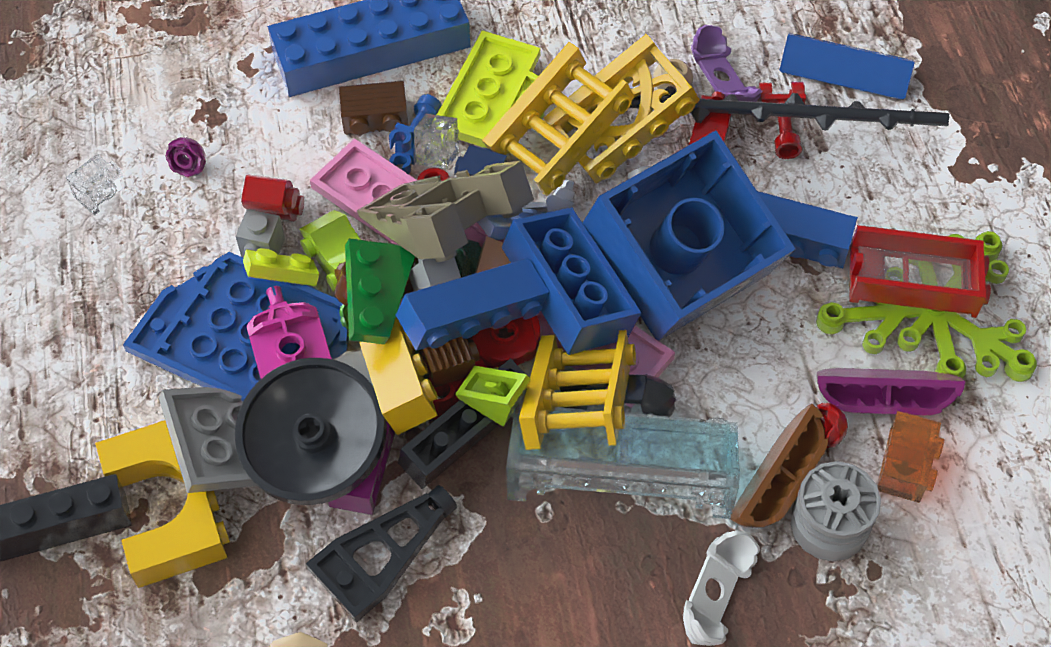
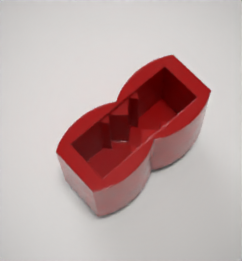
M251 174L245 176L241 198L245 209L279 215L281 220L293 222L297 220V215H302L304 196L300 195L299 189L293 187L290 180Z

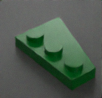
M348 239L345 245L349 341L385 345L390 338L396 313L415 258L413 254L400 245Z

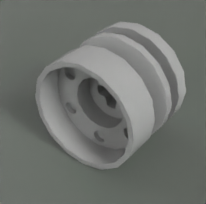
M839 461L823 463L809 471L801 483L792 510L790 525L795 540L804 551L817 559L832 562L849 559L860 552L868 540L880 512L881 497L877 484L867 472L853 464Z

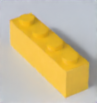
M397 317L395 318L390 338L385 345L359 342L382 415L397 435L438 416L433 401L438 399L436 391L428 378L425 379L423 376L429 373L420 353H415V348Z

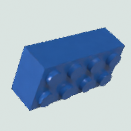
M571 207L513 219L502 249L511 263L529 258L548 288L549 294L542 304L541 312L566 353L570 355L616 343L619 330H627V336L629 337L642 312L574 209Z

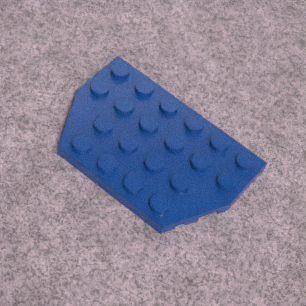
M229 251L215 259L211 265L203 266L193 272L194 277L177 287L171 285L162 290L126 339L123 346L126 352L201 387L218 388L241 395V401H244L250 390L261 379L246 326L255 315L270 309V301L266 293L269 287H272L273 293L276 295L274 286H280L284 302L286 301L287 304L305 302L317 308L332 359L338 358L348 351V332L340 321L341 316L339 312L343 304L337 298L307 285L248 277L243 264L244 258ZM288 343L283 346L281 352L294 354L299 350L300 345Z

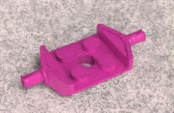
M274 286L276 295H274L272 287L266 290L270 301V309L255 315L246 326L261 379L272 370L291 361L304 358L332 359L317 308L305 302L287 304L286 301L284 302L280 286ZM288 343L300 345L299 350L294 354L281 352L283 346Z

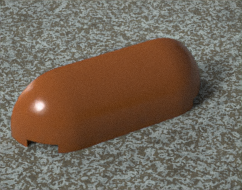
M814 404L808 405L797 414L780 434L735 504L731 513L732 521L748 528H763L778 522L786 515L798 496L802 481L809 471L816 467L827 448L828 438L825 439L824 427L820 420L823 416Z

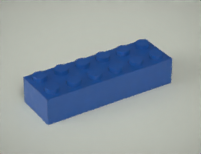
M362 0L267 26L272 51L289 97L471 47L470 24L460 0Z

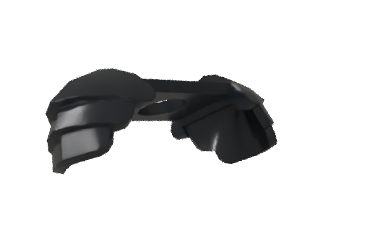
M629 374L624 403L641 404L643 414L652 413L656 418L667 420L675 410V390L672 385L656 376ZM609 384L560 386V392L604 390ZM588 406L561 408L563 413H576L578 411L585 412Z

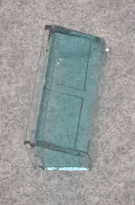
M518 404L516 407L506 467L507 500L526 502V496L530 490L537 489V495H545V487L695 500V508L703 509L704 503L712 507V518L731 519L740 480L737 422H728L723 418L704 420L625 413V429H619L616 445L608 444L606 428L602 426L550 429L549 433L544 434L541 449L526 450L519 421L522 404ZM555 407V410L549 414L594 412L595 410Z

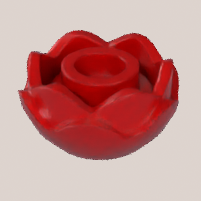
M821 403L817 405V408L823 416L820 420L824 427L825 439L828 438L827 448H833L840 444L847 434V418L837 406L831 403Z

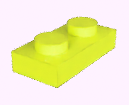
M265 248L257 249V251H245L243 264L248 277L317 286L319 278L318 269L314 260L306 255L298 253L291 256L280 255Z

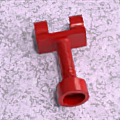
M771 82L759 83V89L762 90V93L757 101L785 103L792 93H797L805 104L804 82H791L792 89L789 90V94H772ZM778 117L780 135L774 140L775 153L781 159L795 158L802 152L800 137L798 134L793 133L791 117Z

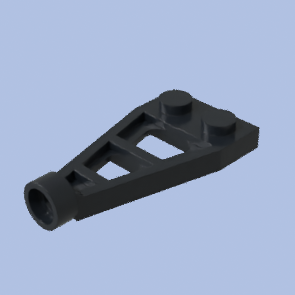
M437 485L428 494L425 493L336 538L306 563L307 569L357 623L388 596L439 524L457 509V504L442 486ZM432 505L436 511L431 510L429 506ZM411 518L419 527V531L405 546L401 547L387 532L402 520ZM371 542H382L391 552L390 560L379 574L370 576L353 559L354 553Z

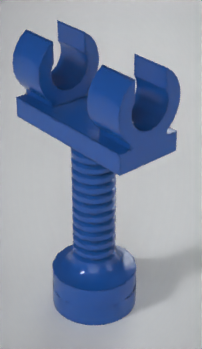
M429 94L420 96L414 105L416 116L410 126L397 123L395 130L389 134L390 149L393 148L395 143V154L390 157L389 161L395 166L402 164V170L407 174L411 172V164L415 165L417 161V138L426 123L434 121L442 106L436 97Z

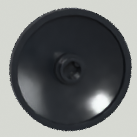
M304 358L277 367L260 379L250 390L237 416L235 445L244 470L252 481L265 493L290 504H323L350 493L371 474L385 446L387 423L382 415L374 387L363 374L337 360Z

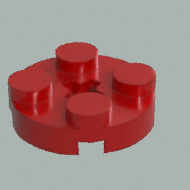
M537 316L529 319L521 317L510 321L505 326L496 330L492 328L480 330L476 335L469 338V341L474 340L479 357L488 368L500 367L510 358L517 365L532 360L536 356L537 347L540 342V323ZM501 328H506L509 333L514 332L513 335L506 339L496 336L500 334Z

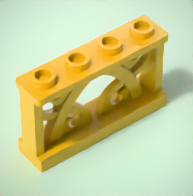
M647 34L642 36L595 75V77L612 89L622 79L628 84L633 81L632 86L635 88H632L631 91L634 97L641 95L639 110L634 123L609 126L594 143L596 152L603 145L608 148L594 159L589 158L586 152L578 162L596 184L601 180L608 179L615 173L617 167L627 159L637 156L643 146L653 138L663 135L668 130L669 125L680 116L689 114L694 109L695 104L699 102L700 99L694 88L658 49ZM657 62L667 74L652 79L649 67ZM661 84L676 86L677 92L664 103H661L662 96L669 93L664 89L654 91V88ZM582 85L568 97L590 114L604 100L585 85ZM558 106L543 117L548 124L568 139L570 138L567 133L574 128L578 130L582 125Z

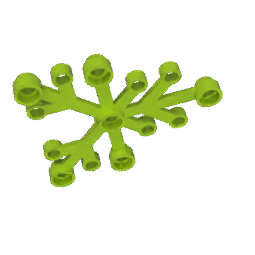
M987 231L981 233L975 240L984 241V255L989 256L990 263L985 280L986 282L1000 284L1005 281L1009 273L1008 265L1001 260H996L1002 250V241L994 232ZM959 234L949 235L950 237L964 238ZM908 260L910 265L918 268L921 284L938 286L932 263ZM952 266L954 275L944 287L961 289V268L959 266ZM890 268L887 270L884 279L890 280V277H895L902 281V270ZM992 270H999L1002 274H996ZM830 302L824 304L819 309L816 318L817 327L827 334L840 332L844 324L848 322L883 320L876 330H870L865 334L862 343L864 350L869 354H879L882 352L886 340L905 318L918 317L911 327L901 330L897 340L898 346L907 352L916 350L921 337L932 326L940 355L935 372L955 375L962 379L966 374V365L955 354L948 325L972 341L977 360L975 369L981 376H993L1000 365L999 358L1006 362L1004 370L1007 376L1018 382L1029 380L1037 367V361L1030 351L1024 349L1015 351L1001 342L1019 343L1026 333V326L1018 319H1010L1004 326L979 328L956 312L875 302L878 304L877 306L843 308L838 303ZM827 313L834 314L837 317H830ZM1009 328L1016 329L1019 334H1013L1009 331ZM904 337H911L915 342H908ZM870 339H875V340H877L880 344H879V345H873V344H871V343L869 342V340H870ZM1018 360L1025 362L1027 365L1020 364ZM982 362H989L993 367H985ZM947 366H952L957 370H950Z

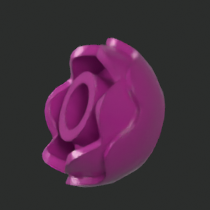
M180 137L168 144L165 156L173 172L185 177H190L194 174L198 175L202 172L206 164V154L203 147L196 140Z

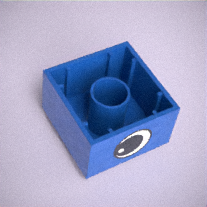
M716 130L600 195L582 222L642 312L640 317L653 337L658 341L765 278L796 250Z

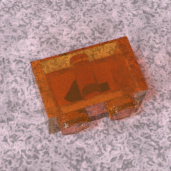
M897 411L890 427L877 482L879 492L920 503L926 490L932 492L938 470L932 469L933 459L939 460L944 445V438L938 437L941 427L940 422Z

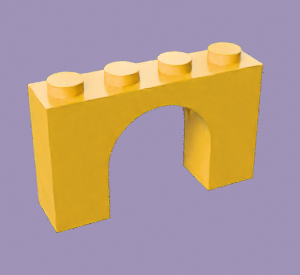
M165 420L95 443L104 476L116 474L122 487L161 476L174 478L184 484ZM214 490L188 493L183 509L172 521L161 527L121 540L130 574L138 588L227 558L224 544L230 543L224 521L216 522L214 512L220 510Z

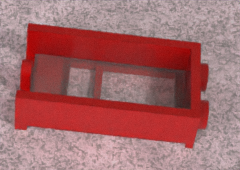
M857 225L850 245L849 302L858 303L859 300L971 314L972 318H977L982 306L988 304L991 294V286L986 284L985 280L989 269V256L984 255V241Z

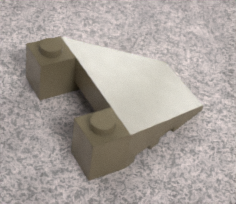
M522 161L487 165L483 170L472 176L469 175L468 170L455 173V178H448L444 181H441L440 176L404 183L358 209L357 213L361 219L417 258H435L436 262H443L457 255L456 250L468 243L464 230L488 215H502L503 218L517 216L523 212L522 207L532 202L534 197Z

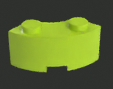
M332 210L301 227L299 230L304 238L300 240L304 252L309 258L315 257L327 275L328 285L335 293L334 290L337 284L335 270L339 263L346 261L345 245L349 238L361 239L351 226L346 214Z

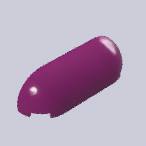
M829 368L817 372V384L823 397L841 411L850 413L935 415L943 412V409L952 404L958 396L960 397L965 386V380L958 376L932 371Z

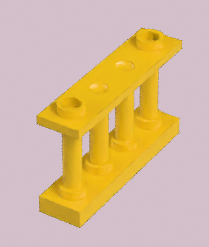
M571 42L566 44L482 139L488 149L503 155L511 153L535 171L538 175L534 181L546 196L563 184L570 170L613 121L629 109L632 100L635 98L625 80L622 79L612 89L585 70L584 66L587 63L579 48ZM572 80H578L604 99L592 114L562 93ZM550 105H557L582 124L570 139L540 118ZM529 129H534L560 149L548 164L519 143V140Z
M619 330L617 345L614 349L586 350L570 355L564 352L563 348L558 349L556 335L541 336L530 376L531 380L528 384L519 416L526 450L541 449L544 434L549 433L550 429L605 426L608 444H617L619 429H625L623 405L630 366L636 365L635 345L629 344L627 330ZM613 363L611 369L560 372V370L565 369V366ZM609 384L608 389L555 392V390L560 389V386ZM605 405L604 411L549 414L555 410V407Z

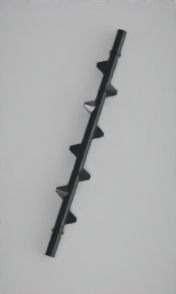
M668 86L665 89L669 94L662 96L661 103H664L676 93L674 87ZM792 93L785 103L739 101L734 94H729L723 100L700 99L690 112L696 123H702L710 113L753 115L758 122H764L770 116L815 119L824 131L829 130L836 120L879 122L887 130H892L897 124H910V127L914 125H949V113L915 111V109H911V111L865 108L859 101H854L849 107L805 105L797 93ZM641 95L636 96L632 100L629 108L639 109Z

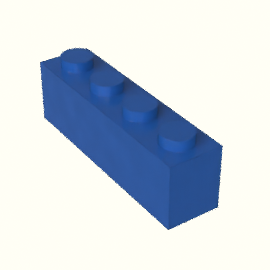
M757 191L796 248L789 255L790 257L808 259L819 262L827 267L844 268L858 217Z
M529 258L407 293L404 295L398 308L396 317L416 351L427 347L434 349L443 346L449 340L461 336L464 339L470 338L480 330L490 327L498 329L512 320L521 317L529 319L536 316L542 310V304L547 298L549 290Z

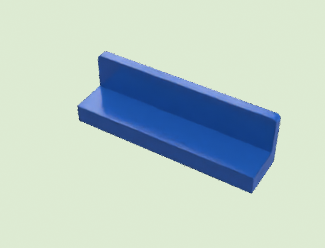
M789 33L779 70L786 74L905 99L915 61Z

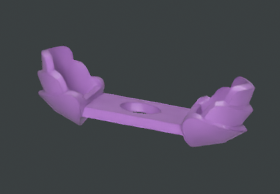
M704 25L698 28L696 35L693 36V44L691 45L692 55L715 92H722L725 97L729 94H734L739 101L756 102L761 96L762 90L755 86L745 87L726 59L731 54V48L727 46V38L725 35H722V29L719 26ZM714 71L726 73L730 80L722 81L714 75Z

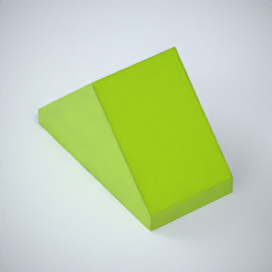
M474 366L455 395L464 403L504 427L522 400L531 379L527 374Z

